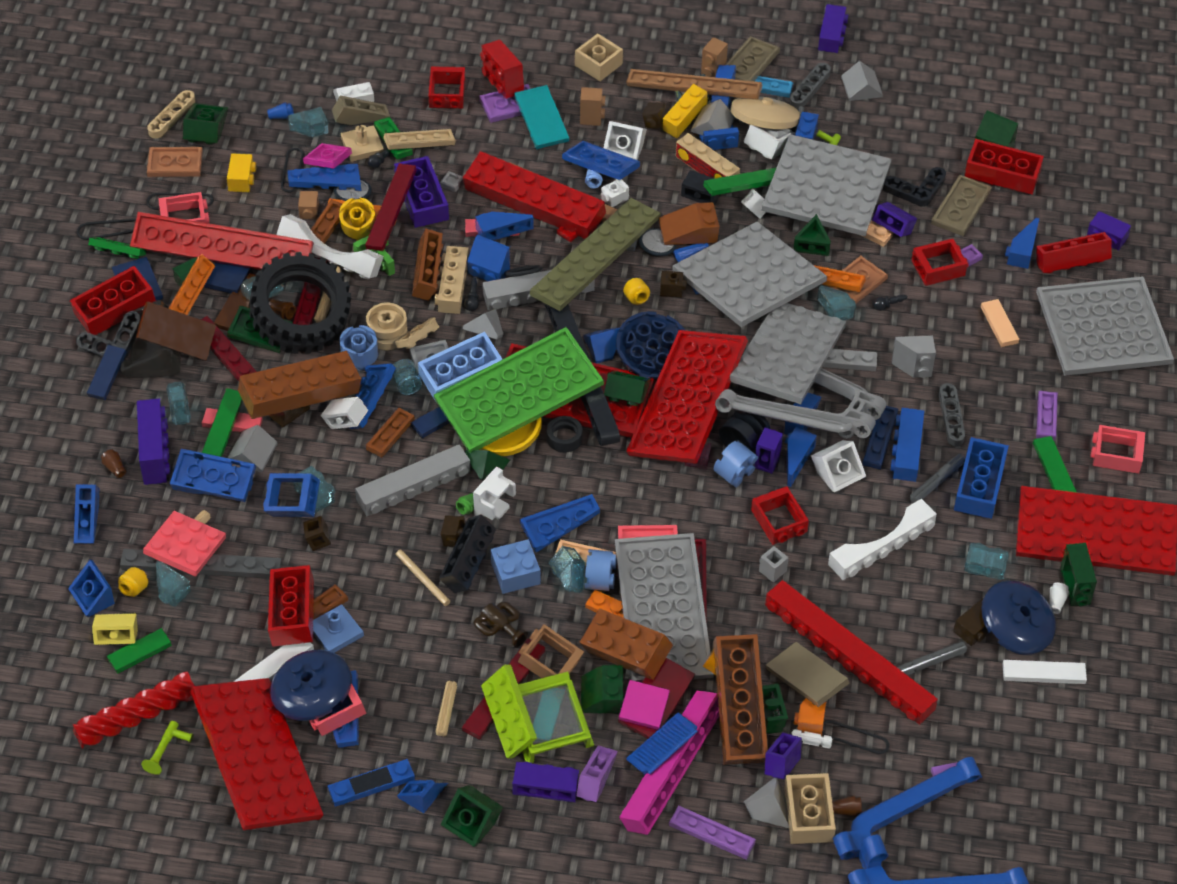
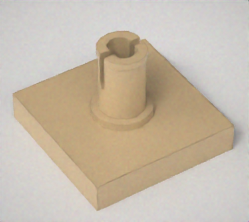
M361 125V129L357 126L356 130L341 133L344 147L352 149V154L349 156L350 162L369 158L377 152L381 153L384 151L374 126L366 127Z

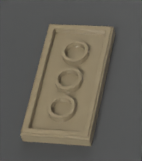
M750 36L725 65H736L735 80L755 81L778 55L780 47Z
M959 175L932 218L931 224L964 237L990 194L992 187Z
M797 642L766 664L769 672L818 707L849 684L846 676Z

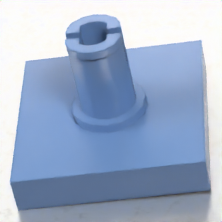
M342 604L313 620V635L325 650L333 653L364 636L362 629Z

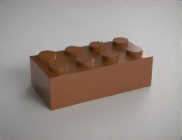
M600 608L579 642L589 654L616 665H623V668L654 680L673 647V644L665 634Z

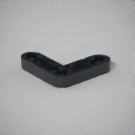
M941 167L931 169L920 187L897 177L887 176L883 190L918 206H927L945 182L946 171ZM926 185H933L935 188L930 189ZM908 189V190H910L911 192H910V193H905V192H903L902 190Z
M136 311L126 313L113 342L88 332H82L78 335L76 343L81 349L103 357L108 345L124 348L127 351L123 360L125 361L136 339L142 316ZM131 318H133V319L136 318L137 321H136V322H131L130 319H131ZM126 332L130 333V338L127 341H122V335ZM88 339L93 343V345H90L88 343L84 344L83 340ZM101 343H105L106 349L103 352H98V346Z

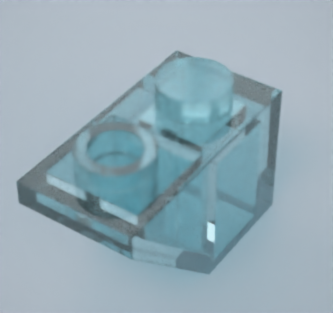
M321 107L288 115L289 129L291 131L309 137L329 133L328 121Z
M562 546L548 564L551 566L553 574L560 578L563 583L562 586L567 591L581 593L583 591L585 562L575 548Z

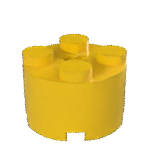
M351 198L341 205L339 219L343 232L348 237L357 241L369 236L376 220L375 210L370 201L364 198Z

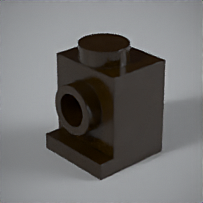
M445 515L440 534L444 546H455L466 523L464 516Z
M322 516L303 522L305 539L313 551L331 545L328 526Z

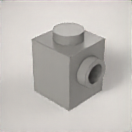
M773 546L760 557L759 572L774 583L787 572L789 557Z

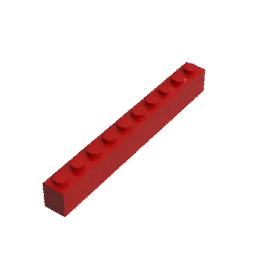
M784 580L780 581L766 594L765 606L771 612H775L786 624L793 626L800 635L806 636L816 647L824 650L831 659L837 660L847 671L855 674L862 683L868 684L879 696H883L890 701L893 707L899 708L910 720L920 725L936 710L938 698Z

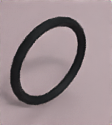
M540 265L518 267L507 270L505 276L514 277L540 272L543 267Z

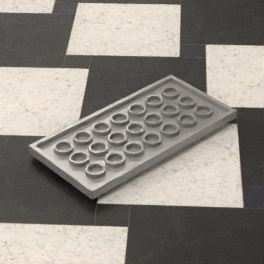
M785 303L768 313L743 353L738 366L730 374L731 382L801 404L843 332L846 321L824 315L821 312L805 309L802 306Z
M694 533L615 539L623 617L665 634L673 644L666 658L695 673L693 680L713 678L714 674L703 667L711 653ZM630 671L631 680L642 683L645 676Z

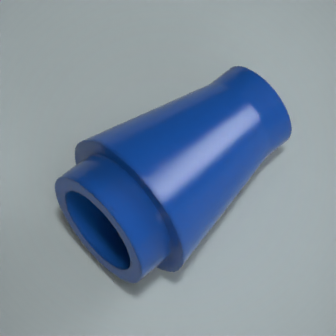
M285 102L267 109L269 119H290V117L294 116L291 103Z

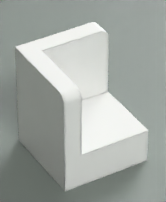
M752 188L741 202L756 216L762 218L766 213L761 211L764 198Z

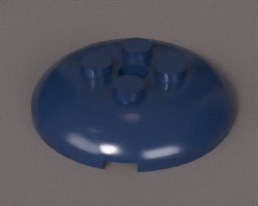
M653 311L635 314L629 317L618 331L616 338L617 353L623 364L631 372L642 377L658 379L678 331H685V329L678 321L668 315L666 317Z
M1008 580L993 585L986 592L981 609L983 621L989 632L992 631L998 638L1000 645L1009 651L1022 655L1037 654L1050 645L1056 631V620L1050 604L1038 590L1026 583Z
M310 650L299 653L288 659L275 673L270 688L271 700L275 708L289 719L307 721L323 717L332 712V708L340 701L343 702L347 697L352 683L351 672L345 660L333 652Z

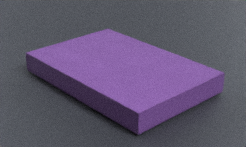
M528 84L524 85V90L530 89ZM498 91L479 96L490 123L522 115L515 97L506 99Z

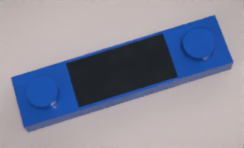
M408 759L328 785V791L336 807L415 780V775Z

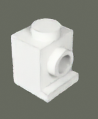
M616 179V181L601 187V199L611 207L629 200V186L622 179Z

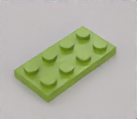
M503 665L481 687L506 758L513 759L534 742L537 736L511 665Z

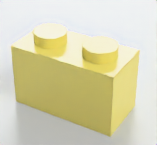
M136 614L95 615L92 626L94 645L135 644L138 632Z

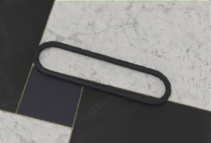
M291 148L287 151L281 189L288 193L294 192L298 188L295 187L292 190H287L283 186L289 153L293 150H298L301 152L299 169H302L304 152L300 148Z
M825 720L823 723V726L826 723H832L881 739L886 743V749L883 751H876L824 733V731H822L823 736H831L833 740L875 754H884L889 750L890 744L888 740L882 736L861 729H857L833 720Z

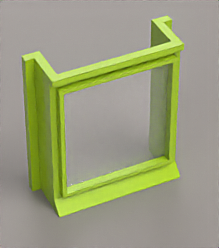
M569 671L518 684L537 739L522 751L525 762L534 763L535 754L584 741L586 748L594 746L572 680H570Z

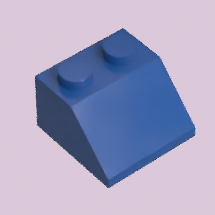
M477 235L467 260L468 274L486 281L506 278L505 272L510 270V247Z

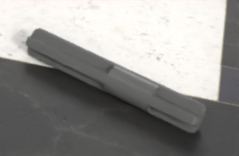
M961 454L953 457L910 495L911 502L915 503L920 499L923 500L965 463V457Z
M960 641L899 665L897 668L906 675H910L965 653L967 645L964 641Z

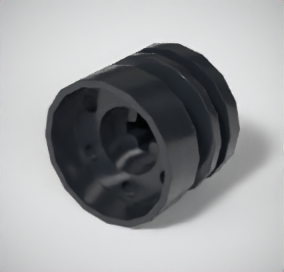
M737 410L719 429V436L726 447L734 441H739L753 452L764 428L770 429V425L765 416Z

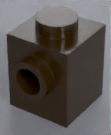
M664 102L647 104L642 113L645 128L659 129L663 127V118L667 114Z
M661 272L660 296L682 298V290L686 291L687 281L683 279V272Z

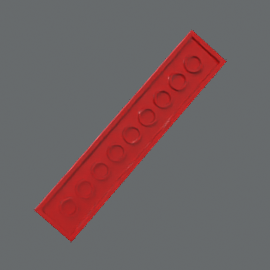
M138 212L130 243L131 247L141 248L146 251L187 258H198V256L203 254L211 262L262 270L266 262L270 265L272 258L276 256L282 259L285 253L295 256L296 252H302V256H309V253L312 254L314 242L310 240Z

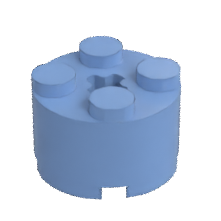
M359 325V328L349 327L340 336L341 352H348L355 368L358 370H365L366 365H372L378 357L376 334L374 330L363 325Z
M734 441L721 453L724 456L721 461L717 459L713 469L731 485L738 487L745 475L750 476L755 470L753 464L757 461L758 456L739 441Z
M589 549L585 578H587V583H585V589L600 591L614 589L615 577L612 574V569L616 570V554H613V551Z

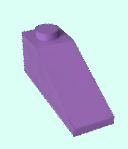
M599 745L596 747L580 774L577 797H581L586 801L597 802L604 789L618 751Z

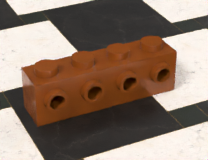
M425 229L419 241L412 296L429 301L432 294L435 295L437 292L438 284L436 283L440 274L438 268L441 263L440 254L443 249V233Z

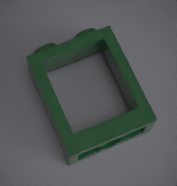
M1066 544L1060 569L1064 583L1069 588L1068 598L1070 605L1080 607L1090 605L1097 580L1087 544Z

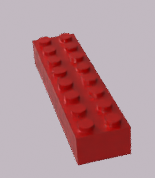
M482 151L479 152L463 176L465 190L521 213L531 214L534 218L558 228L563 226L564 229L571 232L575 231L578 236L585 239L596 230L606 214L605 202L603 200Z

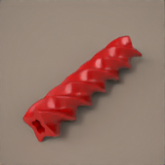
M188 671L182 672L172 680L158 683L153 689L140 691L134 698H125L115 706L101 709L96 715H88L81 718L76 724H72L73 732L82 749L85 745H96L102 741L104 736H116L124 727L132 728L137 726L143 718L153 719L157 717L162 709L172 710L179 705L180 701H192L193 697L190 691L195 685Z

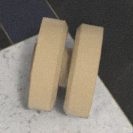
M380 303L373 306L366 315L367 327L374 330L376 334L378 349H396L395 341L408 332L407 317L404 309L397 304Z

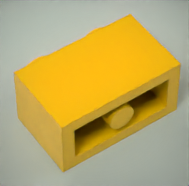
M231 154L227 174L228 191L250 192L251 185H254L253 172H256V162H253L252 154Z

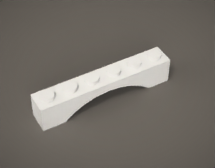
M291 214L282 216L276 234L313 241L312 253L315 257L328 259L330 264H339L344 267V270L359 273V276L364 279H370L378 275L384 257L369 249L352 253L332 249L314 235L306 221Z
M920 499L906 507L905 515L894 531L877 541L864 544L842 545L830 553L828 565L842 580L853 577L861 569L870 567L876 560L885 558L891 551L900 549L906 542L915 540L921 533L930 531L935 526L937 514Z

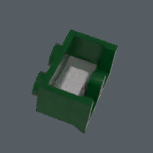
M779 684L763 685L766 734L780 733L785 728L788 715Z

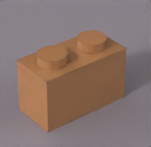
M713 37L703 48L702 75L716 77L718 66L725 65L727 62L728 43Z
M582 87L580 125L601 126V119H605V108H602V106H605L606 96H602L601 88Z

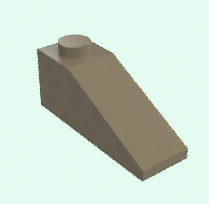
M341 95L332 109L335 122L347 125L373 122L390 117L386 104Z

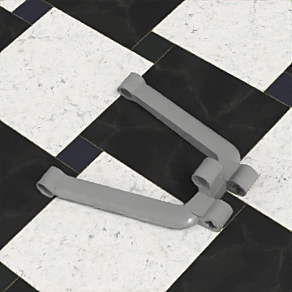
M821 368L814 382L852 401L843 413L837 414L736 395L734 391L729 389L722 391L715 402V406L724 413L735 409L837 432L842 438L848 439L854 433L860 438H867L876 425L875 420L879 419L885 410L886 401L880 396L868 393L861 386Z

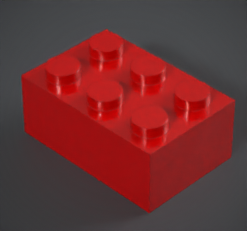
M500 39L482 45V52L480 54L483 61L482 73L497 88L498 92L507 99L514 97L515 92L524 91L523 64Z

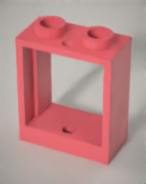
M201 192L158 198L161 216L169 217L168 212L199 208L201 218L188 220L210 223L209 214L205 212L208 209L207 201L202 198Z
M1099 425L1098 432H1094L1092 443H1095V447L1092 446L1090 458H1094L1093 466L1139 474L1143 462L1145 432ZM1102 441L1134 446L1133 458L1101 453Z
M352 683L348 693L352 703L351 706L321 721L319 718L309 720L313 730L318 729L321 736L367 714Z

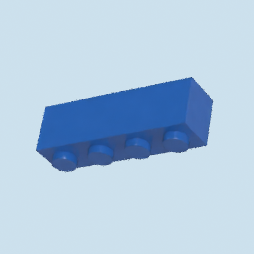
M901 408V414L896 416L895 426H899V429H895L894 441H897V444H893L892 456H895V459L891 460L890 471H894L893 479L916 482L924 410Z

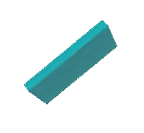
M547 85L514 93L536 149L569 142L568 133Z

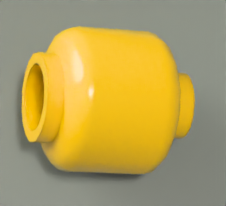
M640 278L630 279L623 289L626 298L635 305L645 303L650 296L649 287Z
M136 567L129 568L118 579L119 590L122 594L130 597L137 596L148 586L146 573Z

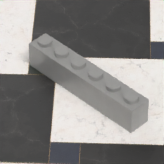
M551 270L482 282L483 297L487 310L540 301L530 296V289ZM595 279L580 293L594 291Z
M460 444L355 488L356 501L366 517L376 514L383 509L395 506L404 500L411 499L425 491H430L453 479L465 476L471 472L470 459Z

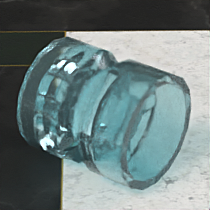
M403 359L393 364L396 368L393 378L396 381L399 392L403 395L417 392L422 386V381L419 374H417L414 363L409 359Z

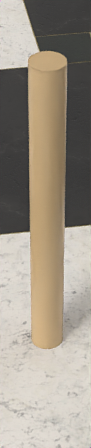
M401 549L398 550L396 556L444 606L449 605L450 600Z

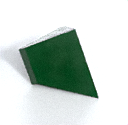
M817 214L795 236L793 250L800 253L829 256L831 241Z
M468 450L464 451L470 459V463L479 479L482 481L496 467L504 470L510 462V459L488 450H473L471 453Z

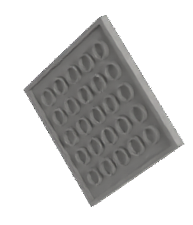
M790 134L765 196L761 211L809 222L817 214L822 225L825 227L866 236L892 159Z
M755 222L673 265V271L683 272V279L687 280L686 282L740 327L749 324L827 281V275L759 222Z
M1143 276L1037 287L1036 293L1064 376L1173 364L1174 358Z

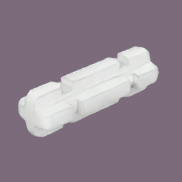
M797 729L792 731V735L801 737L804 744L819 746L820 744L824 748H830L832 745L831 736L824 735L822 737L821 734L807 731L802 733V730Z

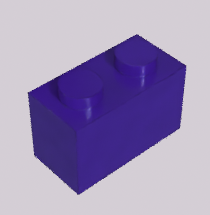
M886 202L878 205L872 221L903 237L911 234L918 218Z
M1098 211L1089 224L1087 235L1105 232L1112 240V248L1119 251L1128 239L1131 225Z
M764 428L756 445V456H758L754 464L756 469L773 473L780 459L783 433Z
M782 732L766 752L765 774L777 779H785L786 775L791 772L801 759L802 738Z

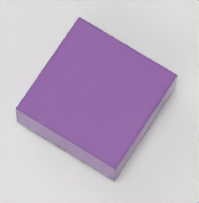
M972 244L961 249L963 257L968 260V267L983 258V255Z

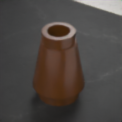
M271 299L269 302L273 312L281 318L287 320L295 316L296 307L293 303Z
M110 449L101 455L102 464L116 478H121L126 474L118 452Z
M854 795L832 801L834 814L857 816V814L862 813L861 797Z

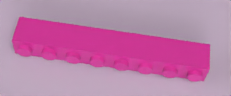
M696 691L682 715L697 726L696 730L698 732L651 774H645L619 817L627 831L649 834L719 717L717 693Z

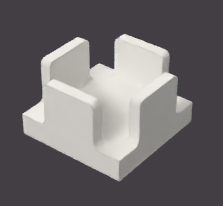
M496 467L473 492L474 516L481 514L491 520L494 518L500 519L510 508L508 503L499 498L504 492L514 497L516 495V484L503 476L502 469Z

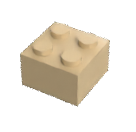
M598 33L575 50V66L598 81L603 80L623 64V49Z

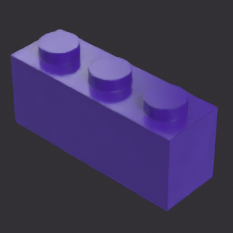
M826 4L818 50L838 53L839 46H843L844 37L842 35H845L846 25L844 24H847L849 15L846 14V7Z
M516 762L512 783L513 795L576 802L579 770L571 767H554L549 764L538 765L530 762Z

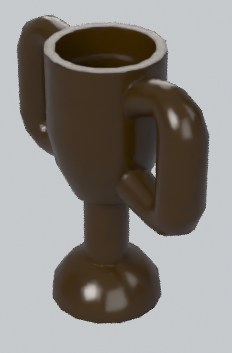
M501 602L497 606L494 603L488 604L482 610L480 616L473 622L475 628L488 637L495 635L498 631H505L512 637L511 642L515 648L521 646L528 637L527 631H517L510 625L511 622L519 619L520 613L508 602ZM501 609H505L512 616L507 617ZM482 622H486L492 629L486 627Z

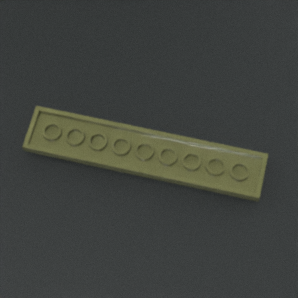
M630 198L530 289V296L561 311L659 219L661 213Z

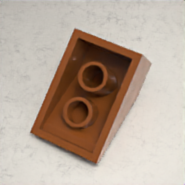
M713 202L695 203L658 219L664 245L717 243L720 226Z

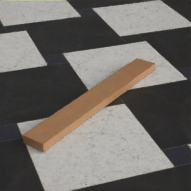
M637 69L630 70L626 81L627 86L686 92L692 84H695L707 91L709 95L757 100L762 90V82Z

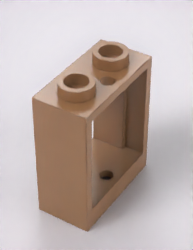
M544 624L540 630L537 628L530 636L532 641L529 645L525 643L519 651L521 656L518 662L541 678L556 675L557 673L530 656V653L540 640H543L569 658L558 674L568 671L570 674L580 661L584 651Z

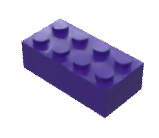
M425 156L399 162L401 164L416 165L417 168L404 200L414 227L449 220V206L429 157ZM395 163V164H394V171H395V172H396V169H397L399 163Z
M160 398L137 401L139 463L144 485L167 483V475L170 474V464L168 463V459H170L169 448H166L168 447L167 444H169L168 433H165L168 429L167 418H163L166 417L165 406H161Z

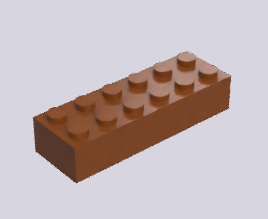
M343 351L242 375L239 379L238 392L251 419L357 394L359 393L361 377L348 352Z
M758 635L716 636L713 645L723 764L764 763L768 747Z

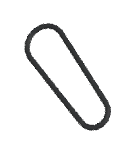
M153 193L148 197L147 205L154 210H160V207H153L150 205L149 201L153 196L184 195L191 193ZM202 193V196H208L211 198V202L207 204V207L210 206L214 201L213 196L207 193Z
M136 218L83 223L78 227L77 235L81 239L89 240L91 237H83L79 233L83 226L136 221ZM133 230L123 231V232H117V233H111V234H105V235H99V236H93V237L104 238V237L122 235V234H127V233H133Z

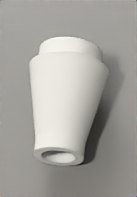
M1054 583L1050 587V606L1054 614L1061 612L1069 595V588L1063 583Z

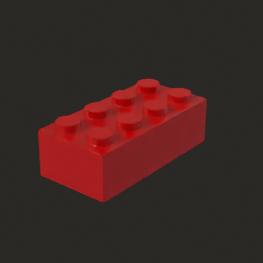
M975 139L966 164L964 176L1033 195L1044 156Z
M135 266L70 300L75 316L86 331L93 335H97L123 321L124 316L129 311L140 312L144 309L146 302L156 303L151 286Z
M310 565L270 569L268 633L272 647L313 642L314 579Z

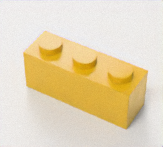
M692 84L664 116L663 131L678 138L700 113L702 107L707 105V91Z

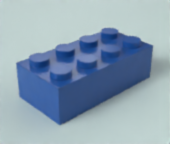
M973 437L970 438L956 496L955 511L992 519L1009 445Z

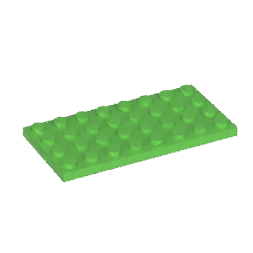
M565 327L434 394V399L469 453H471L473 450H479L604 385V380L570 331Z

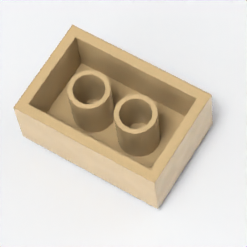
M829 774L786 775L784 790L791 844L833 842L836 828Z

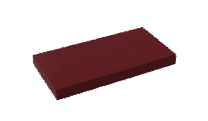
M668 658L663 662L654 680L645 677L642 681L644 684L670 690L660 728L668 721L695 677V673ZM618 719V723L647 739L657 731V729Z

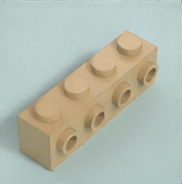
M447 246L446 253L442 254V264L444 266H440L439 274L442 278L437 283L439 294H435V305H438V312L460 314L468 269L469 247Z

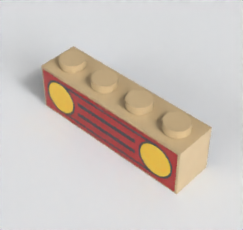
M687 133L676 142L675 157L698 173L712 178L740 174L739 167L691 134Z

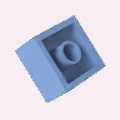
M529 539L491 549V565L502 594L541 584V570Z

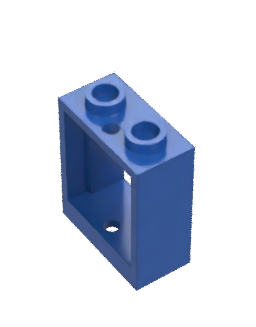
M270 473L266 485V499L263 503L264 512L273 517H314L320 479L313 474ZM281 482H303L299 506H277Z

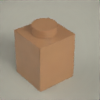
M300 191L298 205L300 219H318V191Z

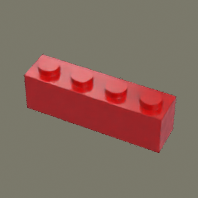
M1105 232L1036 246L1037 266L1043 273H1052L1056 270H1067L1075 266H1086L1089 263L1104 262L1105 260L1112 259V240Z

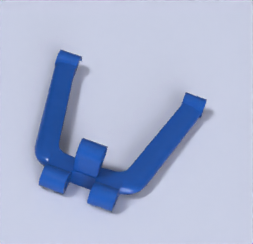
M973 757L964 758L956 764L957 766L951 767L860 813L852 822L851 832H841L833 837V842L840 859L848 860L859 857L863 869H857L848 875L850 884H1029L1022 867H1016L998 874L895 881L887 876L881 866V862L888 857V853L881 836L871 834L949 791L965 785V783H972L982 778Z

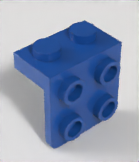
M732 125L731 128L703 131L700 139L702 143L712 150L738 147L739 130L738 127L733 128Z

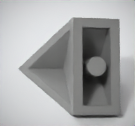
M496 309L486 312L463 325L464 330L477 334L485 332L488 337L494 339L503 337Z
M774 777L747 798L744 803L752 819L789 828L785 794L778 779Z

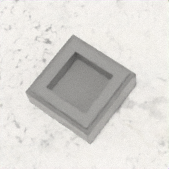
M448 171L440 181V186L456 193L464 182L463 176Z

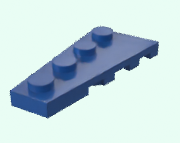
M358 164L338 165L334 169L312 167L287 170L289 187L312 188L316 185L322 189H329V186L339 187V190H347V187H352L356 191H361Z
M392 364L366 365L365 371L367 374L366 377L361 379L360 384L362 388L356 394V397L363 401L368 412L357 427H349L350 429L363 428L367 424L368 418L376 408V404L383 395L385 387L392 379L396 369Z
M591 494L520 519V524L536 553L598 515L600 508Z
M350 671L352 685L358 694L357 671ZM348 695L343 702L340 701L332 708L333 711L328 716L352 705ZM358 718L333 730L338 748L359 745Z

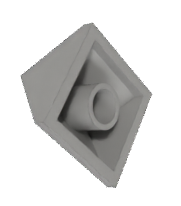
M861 61L841 75L849 101L883 97L875 71Z
M719 99L702 107L691 128V132L703 135V131L731 128L735 117L730 109Z
M259 425L253 426L241 432L228 458L253 463L256 465L255 471L263 472L277 446V441Z

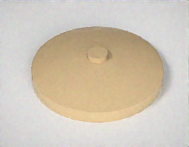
M759 96L758 100L737 98L732 102L731 113L734 117L747 124L761 128L789 129L797 126L800 120V112L795 107L773 98Z

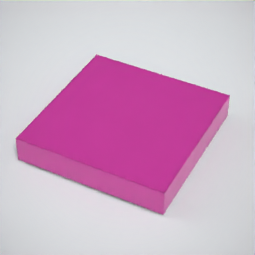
M321 143L306 155L303 161L304 164L334 169L352 154V149L350 147Z
M630 680L619 720L659 730L670 690Z

